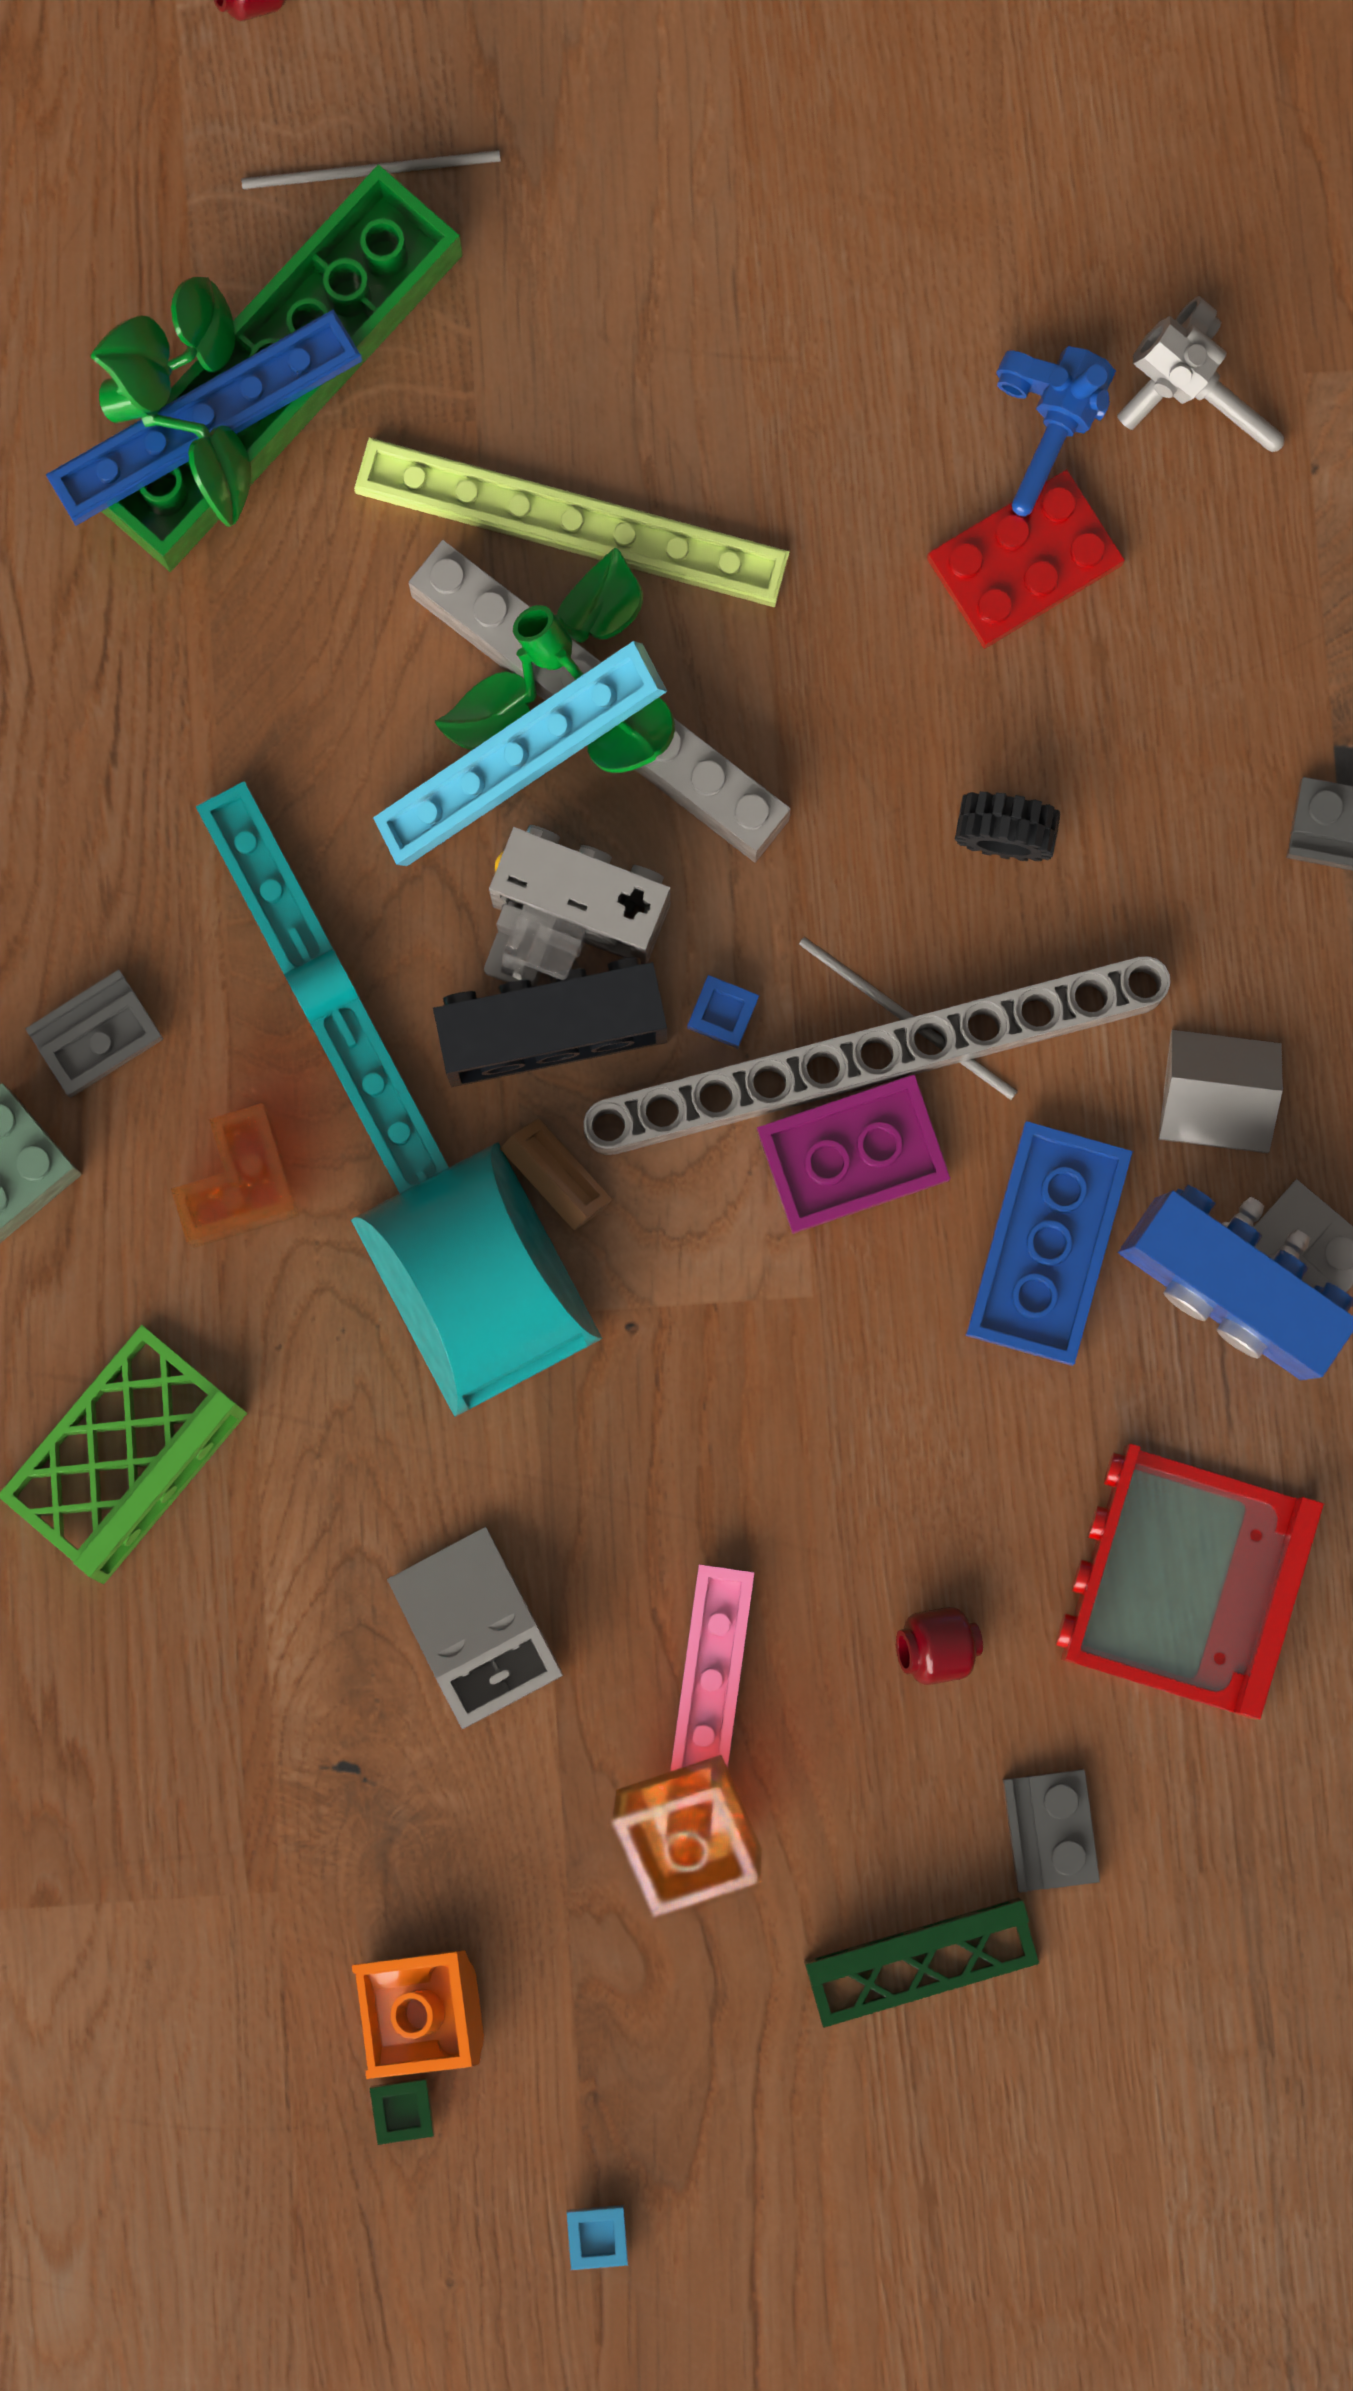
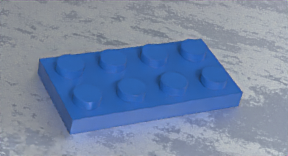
M1028 1121L1024 1123L965 1336L1070 1366L1075 1364L1133 1151Z

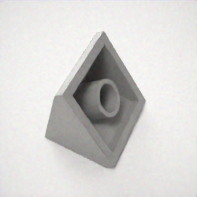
M1171 1030L1158 1140L1269 1153L1283 1092L1282 1044Z

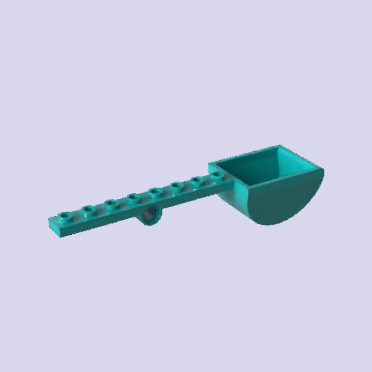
M245 781L195 806L400 1193L351 1219V1222L454 1417L602 1340L603 1338L506 1155L501 1151L499 1142L448 1167Z

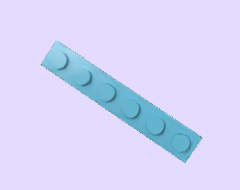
M632 641L373 817L396 865H410L666 693L667 689L644 645Z

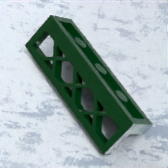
M1018 1897L804 1961L823 2028L1039 1964L1028 1927L1029 1918L1024 1901ZM1016 1926L1024 1953L1023 1956L1001 1962L982 1951L992 1933ZM980 1937L976 1947L965 1942ZM957 1944L972 1953L962 1973L947 1978L928 1967L935 1952L941 1948ZM927 1953L922 1963L911 1958ZM978 1957L992 1964L972 1970ZM903 1960L918 1969L908 1989L893 1994L874 1983L881 1968L887 1964ZM873 1969L868 1979L857 1974ZM924 1973L938 1980L918 1986ZM849 1976L864 1985L853 2006L830 2012L823 1983ZM870 1989L884 1996L864 2002Z

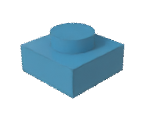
M624 2205L567 2210L571 2270L628 2265Z

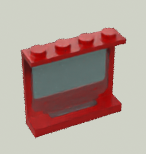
M1128 1444L1124 1446L1122 1455L1113 1452L1107 1467L1104 1484L1111 1486L1112 1490L1107 1507L1097 1506L1090 1524L1088 1538L1096 1540L1090 1562L1081 1559L1075 1574L1072 1592L1079 1593L1080 1597L1074 1615L1065 1613L1058 1631L1055 1645L1064 1648L1061 1660L1251 1719L1261 1720L1324 1503L1305 1497L1294 1498L1151 1454L1140 1450V1446Z

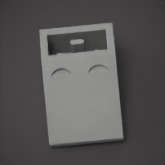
M486 1527L387 1579L462 1729L564 1676Z

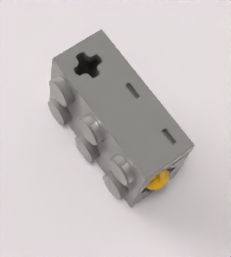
M529 825L527 832L513 827L505 850L498 855L495 861L496 872L489 887L493 907L502 910L505 903L556 922L558 933L623 958L640 957L641 964H647L670 908V887L662 884L664 877L655 871L638 865H633L631 872L611 865L612 857L609 854L590 846L581 845L579 852L558 844L560 837L557 834L535 825ZM635 905L645 909L644 913L638 912L634 920L624 916L625 912L631 913Z

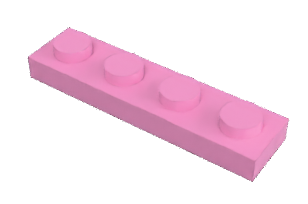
M699 1565L668 1789L724 1796L754 1572Z

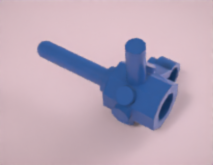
M1068 346L1062 351L1057 364L1010 350L1005 352L996 372L999 377L997 386L1006 394L1020 399L1027 398L1029 392L1041 395L1036 410L1043 416V423L1047 427L1012 502V509L1019 516H1027L1032 512L1066 437L1073 436L1074 432L1084 434L1090 429L1094 419L1101 421L1110 405L1107 390L1116 370L1106 359L1087 349Z

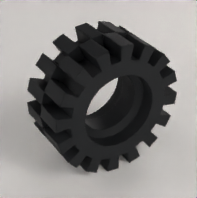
M979 791V794L970 792L962 797L955 841H958L957 844L960 846H967L969 850L982 851V854L989 856L995 854L1000 855V858L1010 859V857H1013L1019 861H1028V858L1033 861L1049 860L1053 857L1061 814L1059 810L1054 809L1055 807L1049 804L1042 805V801L1035 799L1025 800L1024 796L1015 795V797H1010L1006 793L996 792V795L984 791Z

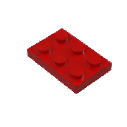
M1067 469L1045 482L1038 500L1029 515H1017L1012 509V503L932 550L927 555L930 565L984 649L1123 566L1125 561Z

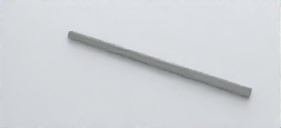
M498 150L379 163V165L388 173L499 162L501 160L500 151ZM378 164L242 178V188L252 189L368 176Z
M803 937L800 941V946L900 1020L915 1017L807 938ZM923 1029L918 1032L941 1050L945 1048L943 1037L934 1030ZM974 1059L960 1062L1010 1100L1018 1092Z

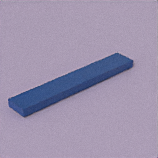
M333 309L167 404L159 410L158 414L202 423L208 427L210 432L214 427L228 426L237 434L362 362V357ZM141 419L47 473L46 477L73 523L77 526L188 462L190 444L195 439H198V436L192 432L157 425L145 427Z

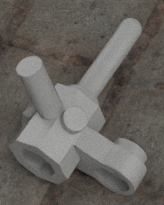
M1198 296L1185 306L1176 320L1169 316L1159 321L1144 337L1133 355V364L1151 379L1117 414L1120 422L1128 429L1133 430L1163 397H1174L1181 404L1194 398L1197 400L1205 398L1265 449L1271 452L1279 451L1285 442L1283 434L1218 381L1220 374L1216 370L1225 359L1227 352L1212 340L1221 326V321L1216 317L1217 310Z

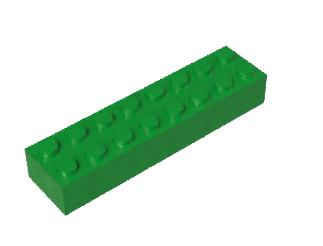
M378 164L233 320L235 343L227 364L217 371L208 372L197 359L171 387L170 396L165 406L334 309L361 354L362 362L237 433L250 459L251 486L463 256L460 235ZM189 461L101 511L169 572L182 561L219 520L198 488Z

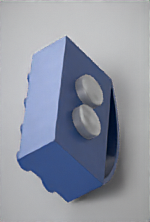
M1187 1185L1184 1190L1177 1189L1176 1192L1170 1191L1154 1198L1117 1253L1166 1286L1167 1288L1163 1293L1177 1308L1198 1320L1206 1321L1210 1317L1220 1325L1217 1328L1218 1334L1239 1351L1254 1358H1259L1263 1354L1299 1380L1322 1378L1353 1333V1316L1348 1313L1353 1306V1298L1329 1282L1324 1287L1315 1285L1312 1288L1302 1281L1309 1268L1299 1260V1254L1304 1253L1308 1248L1310 1237L1296 1229L1288 1235L1285 1245L1280 1247L1275 1255L1269 1254L1266 1256L1255 1248L1262 1235L1253 1228V1222L1259 1220L1264 1209V1205L1255 1198L1250 1197L1244 1201L1239 1208V1213L1235 1214L1230 1222H1223L1222 1224L1208 1215L1215 1206V1202L1193 1186Z

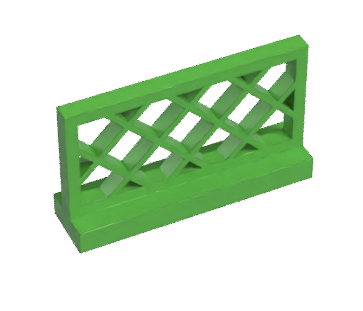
M141 1325L2 1489L0 1499L74 1562L73 1564L88 1577L105 1584L247 1415V1412L146 1327ZM147 1343L160 1354L161 1378L132 1381L131 1361ZM170 1363L184 1375L171 1376ZM122 1373L123 1382L113 1383ZM194 1383L207 1394L206 1398L193 1413L173 1415L171 1386ZM162 1387L164 1416L135 1419L133 1390ZM123 1391L125 1421L97 1424L95 1403L104 1393ZM86 1415L87 1425L77 1426ZM184 1423L174 1435V1424ZM164 1425L165 1447L157 1456L137 1458L135 1428ZM126 1430L127 1459L99 1462L97 1433ZM87 1434L89 1464L60 1467L59 1446L71 1435ZM50 1458V1468L41 1469ZM148 1466L138 1477V1467ZM128 1468V1491L119 1500L101 1501L99 1471ZM89 1472L91 1503L63 1505L61 1475ZM51 1477L53 1507L31 1509L17 1497L31 1479ZM112 1509L102 1520V1510ZM92 1511L93 1532L77 1549L64 1538L63 1514ZM53 1515L54 1528L41 1517Z

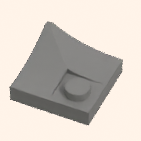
M1296 1179L1253 1227L1262 1235L1255 1248L1266 1256L1269 1254L1275 1255L1279 1248L1285 1245L1288 1235L1298 1229L1310 1237L1308 1248L1304 1253L1299 1254V1260L1309 1268L1302 1281L1312 1288L1315 1285L1324 1287L1329 1282L1347 1293L1353 1286V1226Z

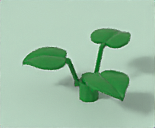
M192 277L184 280L177 287L171 304L172 321L175 331L180 340L188 346L181 355L169 360L170 347L163 329L154 319L148 316H137L115 326L100 341L90 357L112 377L104 380L99 390L101 409L111 422L119 423L142 418L145 427L157 425L192 432L198 436V439H195L189 447V463L193 477L202 495L217 517L226 527H231L240 517L251 484L250 459L241 439L228 426H217L210 432L208 427L202 423L158 414L159 410L165 406L169 399L171 391L169 376L173 370L191 362L197 357L206 371H217L227 364L234 349L235 327L230 307L216 284L210 281L209 277Z
M614 548L602 558L565 597L557 611V615H554L547 606L536 605L524 610L516 618L513 625V634L522 646L516 654L522 661L524 679L516 673L500 672L487 677L475 685L450 712L435 720V724L447 738L460 747L473 750L531 711L527 704L533 702L537 697L532 662L538 667L548 670H556L564 666L575 680L584 675L571 659L572 639L583 643L588 639L589 635L602 640L614 637L634 621L643 604L641 586L621 552ZM658 697L588 744L590 758L599 768L611 773L627 772L651 763L658 755L663 754L673 740L675 722L670 708L663 699Z

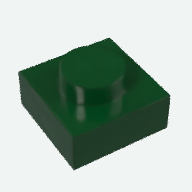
M427 2078L370 2087L377 2145L434 2137L435 2132Z

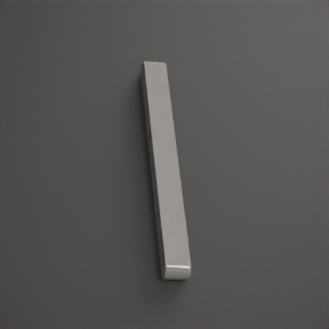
M1149 956L1137 957L611 1097L593 1104L586 1112L583 1121L585 1138L589 1146L596 1152L604 1155H615L949 1066L965 1060L979 1058L1144 1014L1155 1009L1168 993L1170 974L1166 966L1158 959ZM1136 972L1149 974L1156 982V994L1150 998L1136 996L1129 987V976ZM1084 986L1096 988L1103 996V1008L1097 1012L1084 1011L1075 1000L1076 990ZM1033 1000L1043 1002L1050 1011V1022L1044 1026L1036 1027L1030 1025L1022 1016L1021 1008L1023 1004ZM982 1014L990 1016L997 1025V1036L988 1041H981L972 1036L968 1029V1021L972 1017ZM923 1029L936 1030L942 1035L945 1048L936 1055L924 1054L917 1049L914 1036ZM870 1043L883 1044L891 1053L892 1061L883 1069L869 1068L861 1058V1050ZM817 1057L829 1058L836 1064L838 1076L830 1083H817L810 1078L807 1072V1065ZM772 1071L779 1074L785 1083L784 1091L775 1098H766L758 1094L753 1082L760 1073ZM714 1085L724 1087L732 1097L730 1106L722 1112H711L705 1109L700 1102V1096L706 1088ZM665 1099L676 1106L678 1116L673 1124L659 1127L648 1120L646 1112L653 1102ZM604 1114L617 1115L625 1125L623 1134L613 1141L601 1140L593 1132L594 1122Z

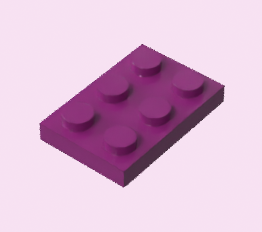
M915 1075L757 1127V1133L792 1234L949 1182L951 1179Z

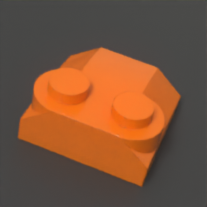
M465 1950L446 1951L437 1954L352 1965L353 1974H356L368 2070H365L366 2079L466 2068L480 2064L484 2031L477 1977Z

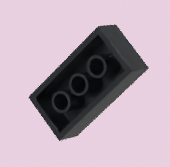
M630 957L608 963V972L587 976L584 968L571 969L554 974V983L532 987L531 980H518L498 986L499 994L477 998L475 991H466L444 997V1005L434 1007L433 1012L445 1071L451 1088L667 1043V1025L654 963L641 964L640 957Z

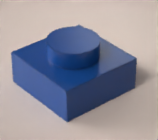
M708 975L687 1029L739 1049L759 1000V995Z

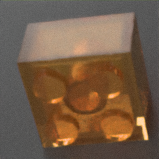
M722 1755L616 1790L612 1822L654 1917L760 1882L763 1850Z

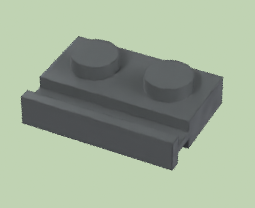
M1302 777L1299 783L1286 858L1353 871V786Z
M120 970L115 971L25 1028L69 1098L77 1095L164 1040Z
M1085 1770L1002 1779L1017 1892L1099 1883Z

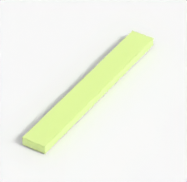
M370 437L354 488L355 494L601 560L610 551L617 548L631 569L771 607L776 605L790 553L787 550Z

